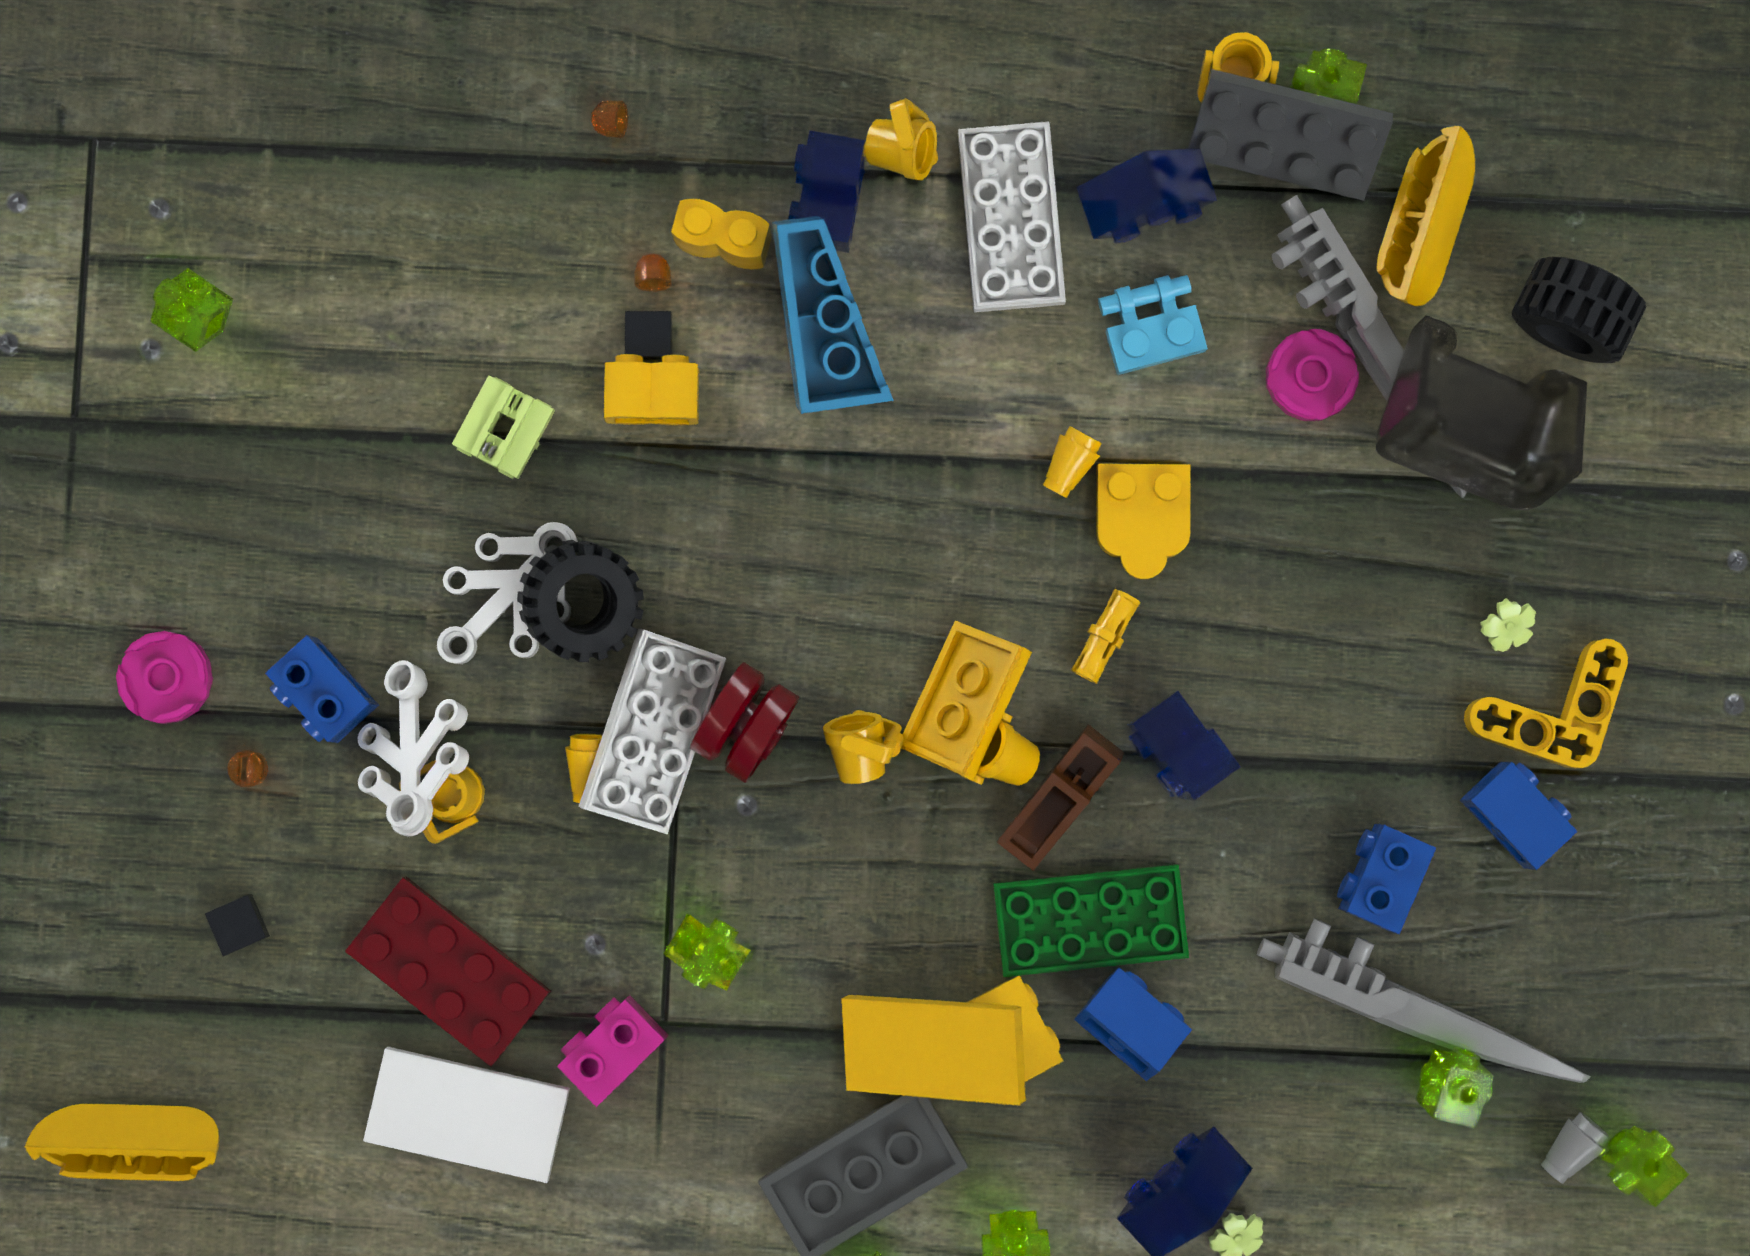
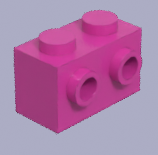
M630 995L622 1003L614 997L594 1016L600 1024L588 1036L580 1030L560 1050L566 1058L557 1067L596 1107L668 1037V1034Z

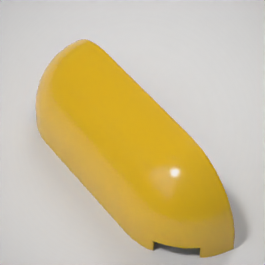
M1461 126L1441 129L1442 135L1433 139L1422 151L1418 147L1414 150L1407 163L1379 250L1377 272L1381 275L1386 290L1392 297L1408 305H1425L1437 293L1442 283L1471 193L1475 175V153L1470 136Z
M76 1104L59 1109L41 1120L30 1133L25 1148L33 1160L41 1156L52 1164L60 1166L59 1175L80 1179L185 1181L196 1178L199 1170L215 1163L219 1148V1132L212 1117L202 1110L188 1106Z

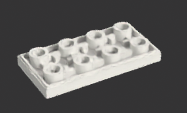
M1049 122L958 129L974 312L1065 305L1066 298Z
M638 628L579 807L668 834L695 754L689 747L709 712L726 661L725 657Z
M387 1047L384 1050L363 1141L547 1183L551 1174L570 1088Z

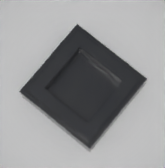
M625 311V354L643 356V359H662V356L672 355V312Z
M252 894L245 895L205 913L222 956H227L270 937Z

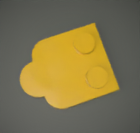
M1098 464L1096 466L1097 542L1100 548L1108 555L1120 557L1124 570L1132 577L1145 580L1157 576L1164 569L1167 558L1179 554L1188 545L1190 540V464Z

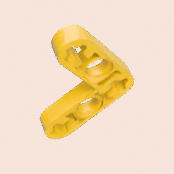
M1605 638L1587 644L1580 654L1560 719L1499 698L1483 697L1471 702L1465 710L1464 722L1466 728L1472 735L1480 739L1563 767H1588L1596 761L1600 754L1628 664L1627 652L1621 643L1613 639ZM1608 649L1607 657L1614 660V664L1612 667L1603 668L1599 681H1608V686L1605 687L1600 683H1586V676L1590 678L1597 677L1600 669V663L1594 660V654ZM1587 690L1597 693L1601 699V709L1593 717L1584 715L1578 706L1581 694ZM1491 706L1493 707L1492 715L1494 717L1511 720V712L1515 713L1516 716L1511 721L1509 729L1499 725H1489L1484 730L1482 729L1483 721L1477 718L1478 711H1485ZM1530 719L1539 722L1544 732L1541 742L1536 746L1525 744L1520 736L1522 724ZM1555 727L1560 728V730H1559V732H1558L1557 734H1556V728H1555ZM1507 730H1508V739H1506V738L1503 737V735L1507 732ZM1580 736V745L1586 747L1585 754L1576 755L1574 760L1571 759L1572 751L1559 745L1552 746V754L1548 752L1555 737L1562 740H1576Z

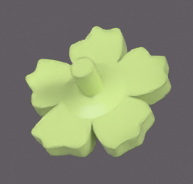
M1505 598L1502 602L1497 603L1496 608L1499 616L1489 614L1486 620L1480 622L1482 626L1480 631L1483 635L1489 637L1488 641L1492 644L1493 650L1505 652L1512 644L1515 647H1519L1529 641L1533 635L1529 628L1535 624L1536 611L1529 603L1520 607L1517 602H1511Z
M1229 1213L1227 1217L1222 1218L1224 1229H1216L1214 1234L1208 1237L1210 1241L1209 1246L1212 1250L1218 1251L1220 1256H1242L1243 1253L1245 1256H1249L1257 1251L1263 1243L1261 1238L1263 1234V1221L1255 1214L1245 1220L1243 1215L1236 1216L1233 1213Z

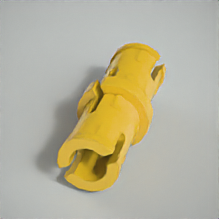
M1113 590L1107 606L1097 623L1091 624L1087 632L1090 636L1080 656L1071 668L1072 672L1092 683L1097 684L1099 682V678L1116 648L1120 649L1124 642L1121 637L1141 603L1139 600L1121 590Z

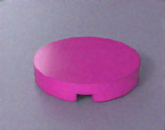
M1309 329L1308 331L1296 332L1287 336L1271 353L1266 366V387L1273 402L1286 415L1301 421H1322L1338 414L1353 399L1359 383V370L1357 371L1355 355L1351 347L1338 335L1328 331Z
M167 631L145 634L129 645L124 652L125 656L122 659L121 665H118L116 673L118 693L126 707L145 720L161 724L183 721L198 712L209 697L213 681L210 660L202 647L188 636Z

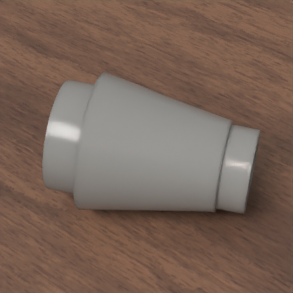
M1579 1112L1574 1119L1568 1117L1541 1166L1552 1177L1563 1184L1568 1178L1572 1177L1606 1151L1604 1145L1610 1139V1136L1588 1116Z

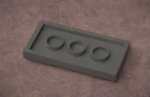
M1211 69L1186 157L1364 201L1393 123V113Z
M899 1095L761 1177L758 1183L801 1256H821L968 1168V1164L930 1099Z

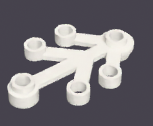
M550 522L539 527L533 537H499L493 533H485L477 539L475 543L476 553L480 558L488 562L498 561L503 555H531L519 569L468 571L462 567L455 566L445 572L443 576L444 587L455 595H464L471 589L499 590L463 627H449L440 634L437 641V649L444 660L454 664H464L470 661L476 654L477 640L512 603L514 634L509 641L510 650L514 655L521 658H530L537 653L539 642L527 631L528 626L521 620L519 611L522 610V604L517 602L518 591H523L524 584L520 582L523 572L529 574L533 566L529 563L535 556L541 558L546 554L544 549L547 548V544L552 538L578 542L575 533L568 526L558 522ZM489 539L496 540L498 543L497 552L494 555L486 556L482 550L483 544ZM461 572L466 577V583L462 588L454 589L450 583L451 577L455 573ZM564 584L557 597V602L562 603L564 606V614L560 618L563 623L567 622L571 616V607L565 600ZM527 635L532 640V647L528 652L521 653L518 651L516 643L521 636ZM458 637H463L466 640L467 648L464 653L456 655L451 648L452 642Z
M402 660L389 668L384 680L386 691L399 699L400 747L390 740V733L387 729L375 723L366 724L358 734V744L362 749L372 754H377L401 773V791L391 785L389 773L376 766H369L361 772L358 786L362 792L377 797L387 805V819L397 833L411 837L421 833L429 824L433 814L431 800L450 773L459 774L468 765L469 754L467 750L455 743L448 742L439 748L436 754V763L422 781L420 779L421 769L447 731H456L463 727L467 720L468 712L465 706L452 699L442 701L435 710V717L420 737L419 698L425 694L428 681L421 668ZM454 710L453 716L448 720L449 714ZM377 734L375 741L371 744L372 738ZM455 753L454 760L449 764L451 756ZM377 777L376 783L372 786L373 780Z

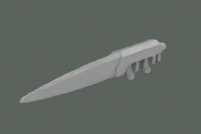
M1295 195L1281 204L1293 225L1277 234L1281 243L1287 240L1289 244L1272 254L1273 263L1277 268L1284 269L1299 259L1303 266L1298 270L1302 278L1308 275L1313 282L1296 294V299L1300 306L1307 309L1323 299L1327 305L1322 309L1325 316L1337 315L1335 326L1344 341L1348 340L1392 410L1427 458L1460 497L1464 498L1467 493L1466 485L1450 445L1407 355L1377 304L1378 296L1325 210L1321 208L1308 214L1298 196Z
M1318 919L1313 920L1305 940L1289 932L1283 946L1263 938L1259 945L1257 955L1276 963V979L1401 1032L1467 1055L1536 1074L1578 1083L1586 1082L1591 1077L1497 1028L1407 989L1402 985L1388 979L1385 980L1386 976L1380 970L1366 966L1375 944L1357 937L1348 958L1329 948H1323L1322 946L1331 926Z

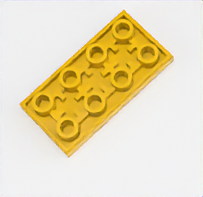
M847 995L841 998L846 1091L1020 1105L1026 1101L1021 1006Z

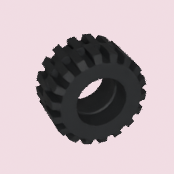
M1547 257L1541 258L1536 262L1512 310V317L1529 336L1557 352L1587 362L1615 363V361L1622 359L1647 306L1644 299L1628 283L1600 267L1571 258Z
M567 540L562 541L563 545L561 546L551 545L545 548L546 554L541 558L535 556L529 564L533 567L529 574L523 572L520 582L524 584L523 591H518L517 602L522 604V610L519 611L521 620L527 624L529 634L546 649L567 660L573 658L578 662H589L591 657L602 660L608 658L607 651L611 649L616 652L620 651L625 647L622 639L626 635L633 638L638 630L632 627L635 618L642 620L643 609L638 607V601L644 600L643 590L636 585V582L639 581L636 572L627 566L629 563L622 556L593 542ZM577 575H593L600 581L603 588L604 598L599 613L593 620L582 626L571 627L564 624L558 616L556 606L560 589L568 580Z

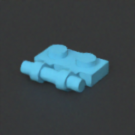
M1169 275L1155 278L1154 284L1132 290L1129 286L1115 289L1113 295L1098 298L1102 316L1119 312L1122 322L1121 325L1107 328L1105 331L1117 375L1206 352L1208 347L1196 305L1178 309L1175 301L1176 296L1191 293L1188 275L1170 279ZM1158 301L1162 314L1138 320L1135 307Z

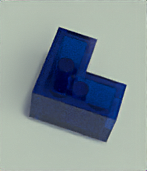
M809 130L807 145L798 144L794 172H797L796 184H802L800 202L792 200L788 220L812 216L823 218L836 251L847 253L850 251L866 165L865 140Z
M1201 149L1144 151L1076 187L1093 239L1113 238L1115 244L1138 237L1141 234L1139 228L1146 224L1156 226L1174 218L1176 224L1195 220L1203 215L1201 208L1217 201Z
M1179 691L1172 692L1128 724L1133 731V734L1128 737L1129 741L1144 760L1151 756L1161 771L1155 776L1170 797L1176 796L1182 800L1195 801L1241 767L1215 730L1204 727Z
M1214 1126L1199 1136H1196L1193 1132L1185 1136L1173 1149V1153L1176 1155L1174 1161L1164 1165L1155 1174L1152 1181L1148 1182L1145 1178L1139 1180L1124 1196L1128 1203L1117 1219L1151 1256H1164L1213 1228L1253 1169Z

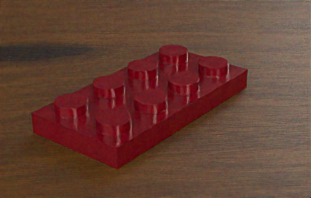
M403 877L345 950L348 955L490 1067L497 1062L551 992L548 987L408 877Z

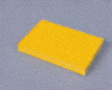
M954 621L902 734L904 739L901 749L970 780H974L1032 652L1020 645Z

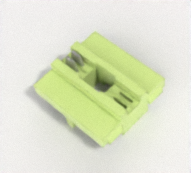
M488 375L452 445L469 457L474 456L498 469V472L512 479L514 477L519 479L534 449L537 450L539 447V440L555 410L551 408V405L516 390L510 384L497 377L493 378ZM502 416L515 421L505 440L493 435L494 428Z

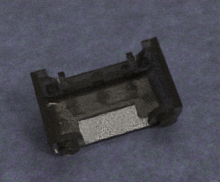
M1426 315L1410 332L1377 430L1376 451L1380 456L1389 461L1507 508L1529 510L1540 506L1582 473L1587 381L1557 369L1540 373L1527 384L1452 354L1457 346V332L1447 323Z

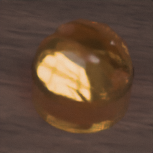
M617 100L600 102L591 114V123L594 130L606 137L623 138L628 126V110L625 102Z
M658 254L644 255L635 267V287L650 292L663 291L670 288L671 269L668 262Z
M252 750L240 751L230 759L227 767L228 775L232 782L240 787H255L261 784L267 777L268 763L259 752ZM242 757H248L246 765L247 780H241Z

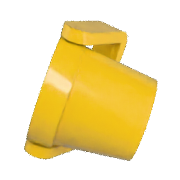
M1247 32L1233 33L1223 38L1216 46L1214 53L1211 50L1205 51L1197 89L1198 99L1202 102L1210 67L1214 70L1263 82L1267 80V83L1276 84L1279 61L1272 60L1267 44L1258 36Z
M905 98L890 104L892 120L876 119L871 124L866 137L865 155L870 165L902 174L905 178L923 180L928 176L932 166L938 160L936 127L924 111Z
M856 710L852 714L827 722L823 726L825 741L830 747L840 781L847 784H860L883 776L885 764L890 763L891 758L897 756L901 750L904 739L900 733L902 726L894 721L882 718L877 713Z
M1004 713L974 780L970 781L982 785L985 780L984 778H992L1020 786L1027 783L1034 776L1040 762V752L1034 743L1016 732L1013 726L1009 724L1013 716Z
M436 760L423 766L420 771V777L430 771ZM466 766L459 774L450 773L431 800L433 817L442 822L459 824L438 833L432 822V817L427 827L423 830L429 842L439 843L479 822L474 815L479 811L484 802L485 788L481 777L474 769ZM400 780V782H399L400 791H401V780Z

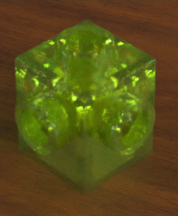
M1335 49L1313 50L1305 64H1297L1291 88L1357 104L1367 64L1347 59L1345 53Z
M187 268L173 279L166 278L158 285L153 294L155 306L151 322L197 352L224 332L233 298Z
M687 913L666 948L664 955L684 969L681 976L694 985L706 989L708 984L711 983L727 991L748 956L750 949L735 939L739 931L717 918H714L713 922L709 924Z
M1453 1047L1452 1052L1433 1048L1429 1062L1422 1067L1420 1072V1088L1415 1100L1434 1119L1476 1128L1483 1106L1491 1098L1494 1076L1479 1062L1481 1058L1469 1050Z
M1633 1126L1630 1130L1626 1128L1619 1131L1608 1142L1607 1148L1609 1150L1601 1157L1612 1170L1607 1174V1177L1626 1196L1633 1192L1640 1200L1655 1208L1689 1175L1671 1156L1676 1150L1674 1146L1655 1129L1649 1133Z
M1008 1210L999 1214H989L990 1234H981L983 1256H1050L1048 1230H1039L1036 1210L1023 1212Z

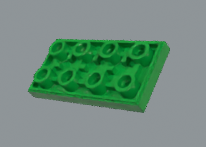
M1179 864L993 883L1003 977L1189 958Z

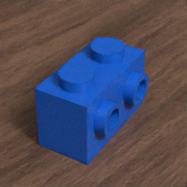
M306 635L265 673L274 683L270 687L274 696L286 707L289 708L294 705L305 717L301 721L302 726L318 742L325 739L327 742L339 743L379 706L317 637Z
M1499 762L1460 801L1523 868L1537 870L1578 831L1568 822L1572 818L1570 812L1557 799L1553 797L1547 799L1535 787L1539 784V780L1531 770L1522 763L1515 765L1513 762Z
M1374 824L1372 831L1366 829L1356 848L1355 854L1360 856L1355 871L1353 874L1348 872L1340 884L1337 898L1342 899L1338 909L1400 935L1436 847L1386 825Z
M1117 968L1103 982L1074 1020L1147 1081L1160 1072L1192 1029L1184 1023L1183 1015L1175 1007L1165 1002L1160 1003L1147 991L1148 987L1140 977L1132 972H1124L1122 969Z

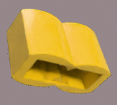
M684 199L679 201L671 231L676 245L684 252L702 258L720 256L729 264L743 269H760L764 267L772 239L770 224L762 217L740 210L724 212L715 204L701 199Z
M634 354L615 356V362L605 363L604 419L606 423L622 425L698 424V364L689 363V357L684 355L662 356V362L658 363L643 362V356Z

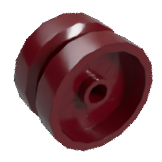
M745 662L737 668L717 697L689 748L707 760L712 761L721 755L732 740L735 744L725 761V771L742 782L747 783L762 760H767L788 726L786 722L800 697L779 684L772 687L761 703L757 705L755 701L765 684L764 674Z

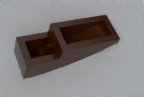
M1088 724L999 837L997 843L1034 871L1089 804L1092 796L1119 765L1124 752Z

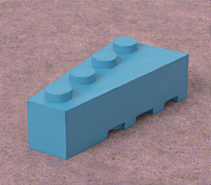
M819 216L772 222L795 403L800 413L894 401L885 382L879 361L870 343L856 301H854L824 219Z

